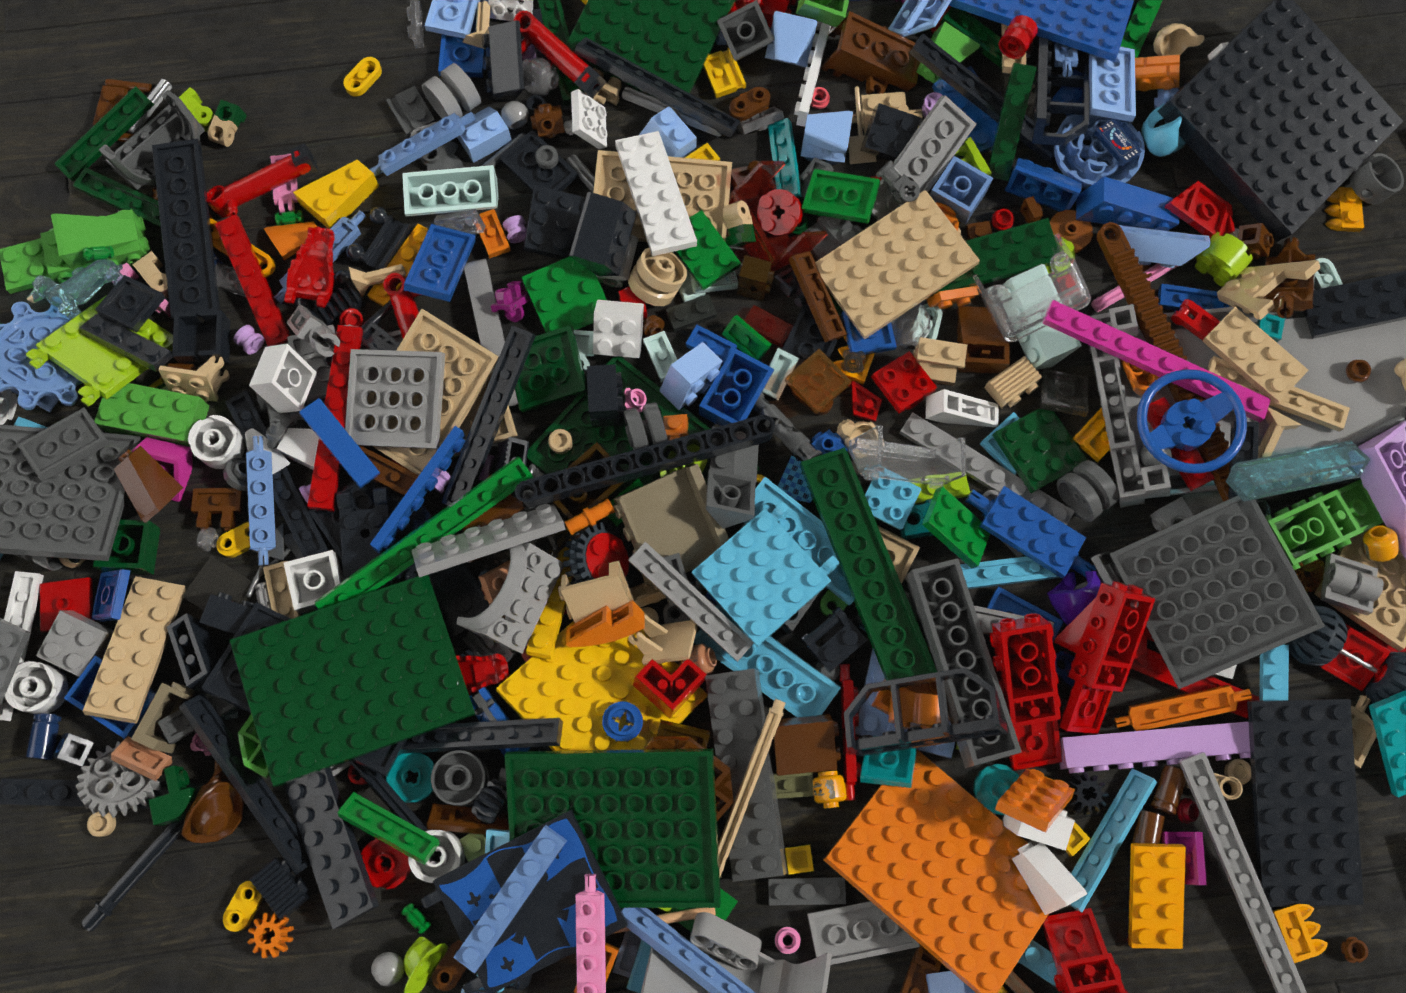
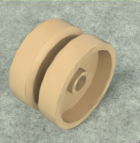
M647 248L643 251L629 274L628 284L632 292L645 303L654 306H665L671 303L687 278V269L680 258L674 253L670 252L652 256L650 248Z

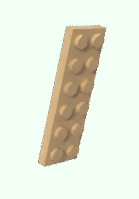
M135 576L122 609L121 618L116 624L83 709L85 715L137 724L169 638L167 626L175 621L186 591L184 585Z

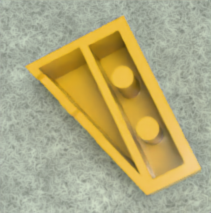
M355 160L294 191L293 194L304 209L324 226L331 229L342 217L347 218L379 187L374 173L360 161Z

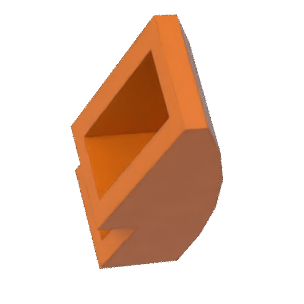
M633 600L614 611L606 605L568 627L566 631V645L568 647H586L630 636L645 628L644 612Z

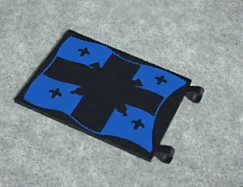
M572 809L434 879L433 883L437 890L421 899L424 908H428L442 900L462 943H464L543 827L547 825L567 840L476 971L478 976L469 979L463 985L465 993H473L484 987L486 993H495L575 953L576 894L585 890V874H596V890L604 893L605 937L628 926L626 918Z

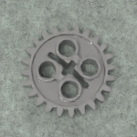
M119 741L113 749L107 745L106 752L104 753L96 751L98 757L96 759L88 758L90 766H82L81 769L84 774L77 776L80 783L76 785V788L79 791L77 794L86 809L90 808L93 814L99 811L102 817L110 812L112 818H115L118 811H121L123 816H126L127 810L130 808L137 812V805L147 806L145 799L147 797L155 798L153 790H161L162 787L159 782L165 781L163 774L157 781H154L112 761L111 753L120 745Z

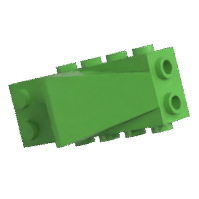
M132 209L121 210L116 214L98 217L55 213L51 214L52 229L40 233V239L0 249V260L6 290L12 294L31 289L33 286L35 288L36 286L39 287L54 282L64 285L113 272L125 263L132 267V264L149 253L150 245L144 232L146 230L145 223L142 217H138ZM113 247L114 258L108 259L107 257V259H90L88 261L83 258V248Z
M1361 479L1326 495L1322 492L1308 498L1310 501L1308 503L1304 499L1292 505L1293 510L1291 511L1286 507L1274 513L1275 518H1272L1271 515L1265 517L1294 570L1301 568L1299 562L1302 561L1305 566L1318 559L1316 554L1319 553L1320 557H1324L1335 551L1333 546L1336 545L1337 549L1345 547L1352 543L1350 538L1384 522L1368 491L1363 487Z

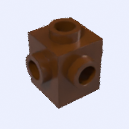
M541 104L537 109H534L535 116H531L533 130H538V136L553 138L558 133H565L560 105Z
M1263 223L1239 226L1238 239L1248 247L1246 250L1248 256L1252 254L1253 260L1269 256L1270 247L1273 246L1274 240L1273 235L1268 232Z

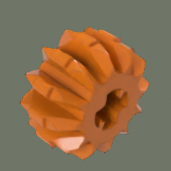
M264 913L262 920L259 918L255 919L253 922L257 928H250L248 930V933L253 934L254 938L249 939L247 943H256L252 952L258 953L261 951L262 958H267L270 954L273 958L278 957L279 950L286 952L288 946L285 942L293 941V937L287 934L294 930L293 926H285L289 918L284 917L280 920L275 913L272 917L269 913ZM274 931L275 936L268 939L267 934Z

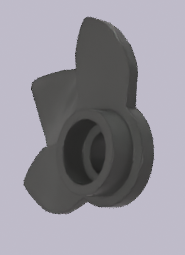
M451 141L420 157L422 163L427 166V171L464 167L461 160L454 155L458 144Z

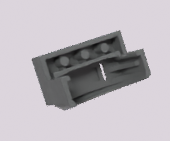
M169 90L162 94V97L169 105L115 152L105 144L99 149L106 158L105 161L137 190L144 185H156L154 161L151 162L153 160L152 145L170 143L172 140H174L173 142L182 141L179 137L185 140L198 139L200 141V135L205 131L182 100Z

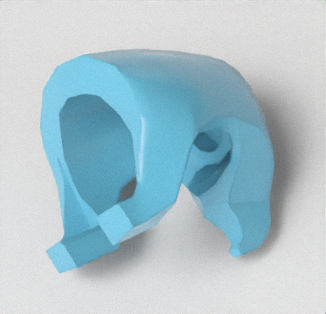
M1164 103L1149 114L1141 128L1142 137L1147 149L1151 154L1158 157L1175 153L1186 144L1179 136L1181 116L1170 123L1154 128L1159 120L1164 119L1157 112Z

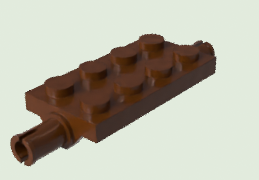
M1289 237L1285 239L1284 248L1276 257L1266 258L1265 265L1315 260V254L1305 255L1298 248L1299 240L1292 237V242H1290ZM1315 274L1308 280L1292 278L1283 280L1262 298L1273 301L1275 308L1270 312H1277L1280 318H1284V314L1287 313V318L1293 315L1294 310L1312 309Z

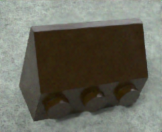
M595 443L568 468L611 456L598 443ZM619 465L617 466V471L625 472ZM597 470L593 473V477L596 479H601L605 476V472L602 470ZM573 477L569 480V484L573 486L578 485L582 479ZM624 482L550 503L554 504L557 511L569 520L584 512L583 509L587 507L590 509L603 502ZM550 483L546 486L545 491L553 492L557 489L558 485Z

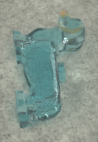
M110 259L96 260L85 268H76L72 272V277L61 284H57L50 277L39 275L32 282L33 290L26 299L31 303H36L46 298L51 305L59 308L58 310L61 314H65L67 318L72 320L81 313L77 305L89 301L104 284L114 281L113 285L115 286L121 280L123 275L120 271L123 269L122 264L116 265Z

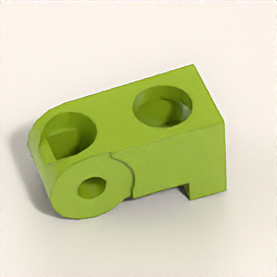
M190 87L179 98L204 128V132H208L214 113L209 107L201 105L203 102Z

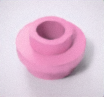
M783 927L775 935V945L784 954L794 953L800 946V935L791 927ZM784 936H791L792 943L790 945L783 944Z

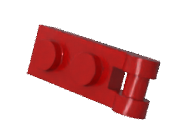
M1185 299L1180 305L1181 309L1175 311L1171 317L1175 324L1183 326L1201 340L1221 322L1189 299ZM1192 314L1195 318L1191 319L1187 315Z

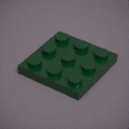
M571 325L535 337L515 387L520 411L526 412L588 392L574 330Z
M1049 404L999 429L992 435L1031 494L1063 477L1065 474L1072 472L1077 465L1087 460Z

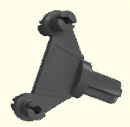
M257 394L259 411L261 413L268 412L270 427L266 430L268 448L275 449L278 447V440H280L288 428L293 424H297V420L304 419L299 414V411L277 412Z

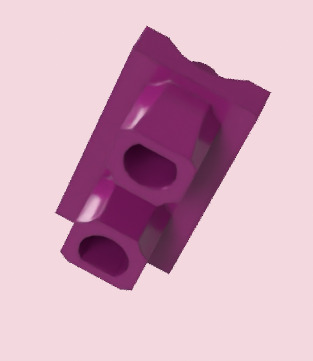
M512 281L507 284L508 288H501L495 291L497 302L491 305L492 312H497L500 309L505 310L507 319L512 322H518L524 316L522 305L531 299L528 292L524 290L523 281Z

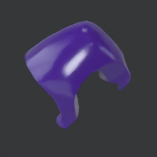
M1085 571L1087 586L1084 588L1073 590L1077 583L1075 573L1071 572L1067 573L1062 581L1047 593L1054 609L1067 626L1096 598L1100 588V579L1096 571Z

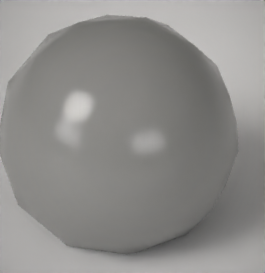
M510 101L502 108L501 118L508 128L518 129L525 126L528 122L529 113L524 104L519 101Z
M382 953L374 959L371 973L380 985L392 986L403 977V960L396 953Z

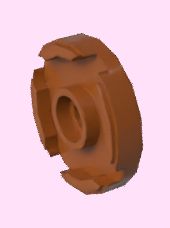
M1064 210L1051 218L1050 224L1053 234L1072 242L1075 253L1082 251L1090 243L1093 235L1092 225L1087 221L1076 220L1075 210Z

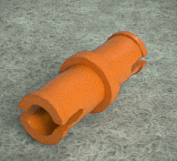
M606 499L590 509L588 507L583 509L584 512L564 521L570 534L573 535L589 525H596L598 520L615 513L609 499Z

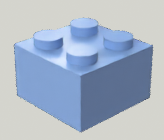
M702 342L671 364L659 391L678 410L685 405L690 406L696 401L698 395L701 393L705 395L708 392L712 381L720 373L718 369L722 360Z

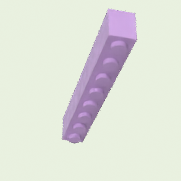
M1248 722L1064 737L1060 738L1062 762H1059L1060 770L1068 769L1069 774L1084 772V767H1093L1094 771L1109 770L1108 765H1118V769L1134 768L1133 763H1142L1143 767L1158 766L1157 761L1165 760L1167 765L1179 764L1178 760L1199 752H1205L1207 757L1215 756L1216 761L1230 760L1233 754H1239L1240 759L1250 758Z

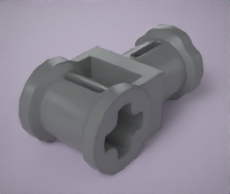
M891 160L888 161L877 172L876 176L878 178L881 177L889 185L888 189L893 193L898 203L904 204L907 201L916 200L920 194L918 184L911 181L905 174L901 175L892 166L893 162ZM906 188L909 190L907 193V197L904 195L906 192Z

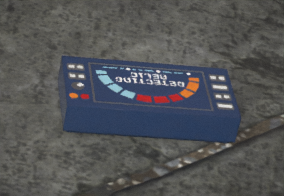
M1111 119L1094 132V135L1122 167L1138 157L1142 152L1114 119Z

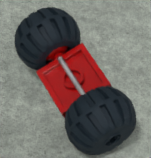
M1314 606L1325 627L1285 644L1289 645V653L1295 660L1306 665L1320 666L1361 691L1364 690L1373 704L1406 690V653L1391 652L1388 648L1346 625L1343 619L1330 608Z

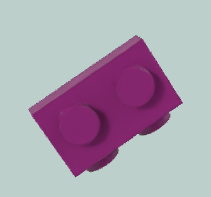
M1162 832V844H1182L1186 847L1185 885H1206L1203 832Z

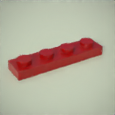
M1165 396L1149 404L1147 420L1153 430L1161 425L1163 414L1171 407ZM1175 447L1170 449L1172 458L1178 461L1192 464L1205 463L1197 449L1189 452ZM1179 471L1190 491L1215 479L1211 472L1194 474Z

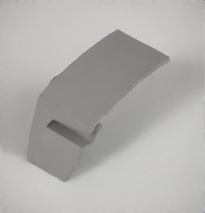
M700 912L696 914L690 942L755 993L827 992L832 954L827 952L801 964H792L786 960H775L760 952L762 942L756 936L711 913ZM651 947L641 993H710Z

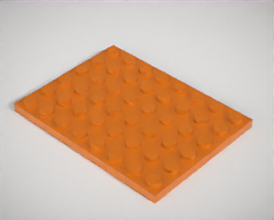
M919 750L916 753L912 787L881 785L824 859L828 865L975 993L999 992L1049 915L1043 913L1012 858L1020 854L1017 849L1028 844V842L1006 828L1002 820L985 808L983 804Z

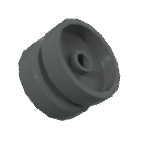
M656 402L643 405V421L636 408L623 411L626 434L630 447L633 450L647 447L649 442H651V445L668 441Z
M1089 460L1081 462L1073 469V473L1065 474L1056 483L1057 491L1065 505L1074 510V514L1078 518L1086 522H1092L1101 515L1103 510L1109 509L1119 499L1118 490L1110 476L1100 466Z

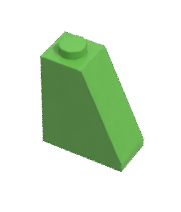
M945 21L933 33L931 38L934 43L960 63L966 61L980 47V44ZM920 62L916 71L918 74L932 83H936L941 79Z

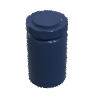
M46 713L34 714L33 719L35 721L32 724L26 757L53 760L52 755L55 751L59 731L58 722H61V717Z

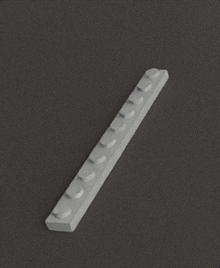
M1199 752L1178 760L1275 992L1307 993L1205 752Z

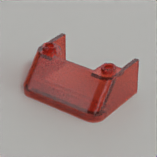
M760 161L729 194V205L742 200L748 205L756 242L744 245L750 257L772 262L771 271L790 264L788 259L791 256L811 251L828 235L826 231L803 232L800 235H794L790 239L788 235H773L761 228L757 218L759 200L768 192L776 190V185L772 178L786 165L784 161Z

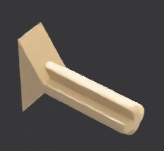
M487 1L478 2L476 32L466 35L463 43L483 48L482 34H485L488 29L490 20V5Z
M402 264L367 273L349 267L351 279L362 297L369 286L383 283L387 275L391 273H399L404 277L406 275Z
M1269 407L1265 417L1269 426L1258 447V462L1262 463L1269 461L1283 430L1296 429L1302 425Z

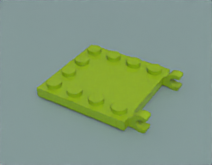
M105 297L37 343V349H31L26 353V356L31 359L29 364L35 369L42 367L50 359L87 385L78 391V394L83 396L81 402L87 406L92 405L101 396L107 400L148 369L81 333L80 327L95 314H98L95 308ZM149 318L136 333L170 351L173 350V335Z

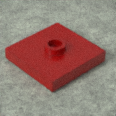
M86 577L40 584V632H49L60 611L72 610L91 619L93 612L92 578Z

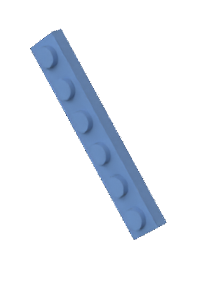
M547 825L543 827L453 958L473 973H476L567 842L565 838Z
M624 908L622 910L629 930L708 992L755 993L649 909Z

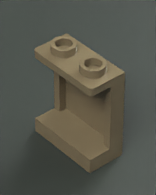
M173 682L171 686L162 683L131 739L153 750L172 754L177 744L168 743L158 721L178 711L185 699L190 700L196 697L194 695L196 691L176 682Z

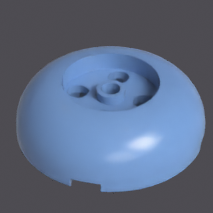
M1089 114V125L1085 133L1064 146L1054 145L1055 160L1063 175L1081 182V188L1087 189L1104 176L1124 183L1128 182L1139 170L1145 153L1143 137L1140 131L1137 132L1129 121L1114 119L1142 151L1138 157L1122 167L1094 135L1096 129L1112 118ZM1082 115L1068 116L1060 125L1057 133L1064 134L1082 123ZM1090 140L1091 144L1085 145L1083 141Z

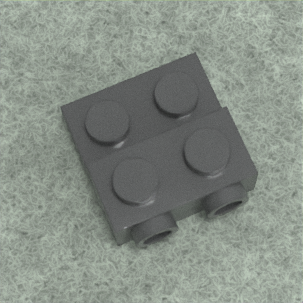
M820 216L817 223L800 234L799 239L815 258L819 260L863 230L859 225L853 226L849 220Z

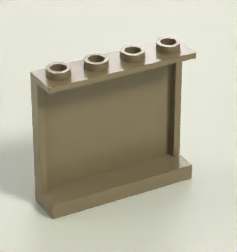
M689 464L613 499L616 504L613 506L618 519L622 518L625 525L623 533L629 542L631 541L634 546L633 554L644 542L649 544L662 558L679 553L685 573L697 568L729 540L725 528L722 529L705 509L707 485L698 464ZM642 574L643 580L646 583V585L658 590V588Z

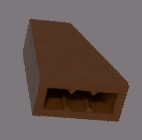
M141 446L134 452L128 449L118 458L121 463L114 468L116 475L144 523L156 515L183 489Z

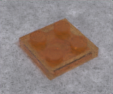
M820 349L785 378V382L816 414L852 382Z

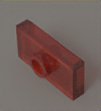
M753 305L744 320L761 336L780 347H783L793 328L791 324Z

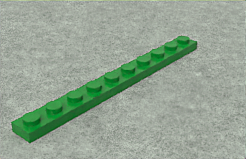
M516 457L314 601L316 607L320 610L376 591L415 563L412 549H415L419 544L425 542L434 543L440 541L446 535H454L514 492L520 482L533 478V475L520 457Z

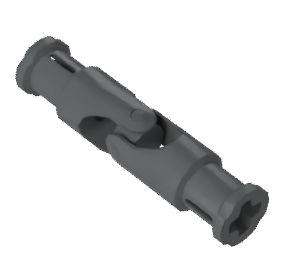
M761 393L752 410L758 416L768 415L774 420L775 429L773 434L781 439L783 444L803 461L822 455V452L816 450L810 444V440L801 431L796 429L792 422L775 405L770 404L764 398V394Z

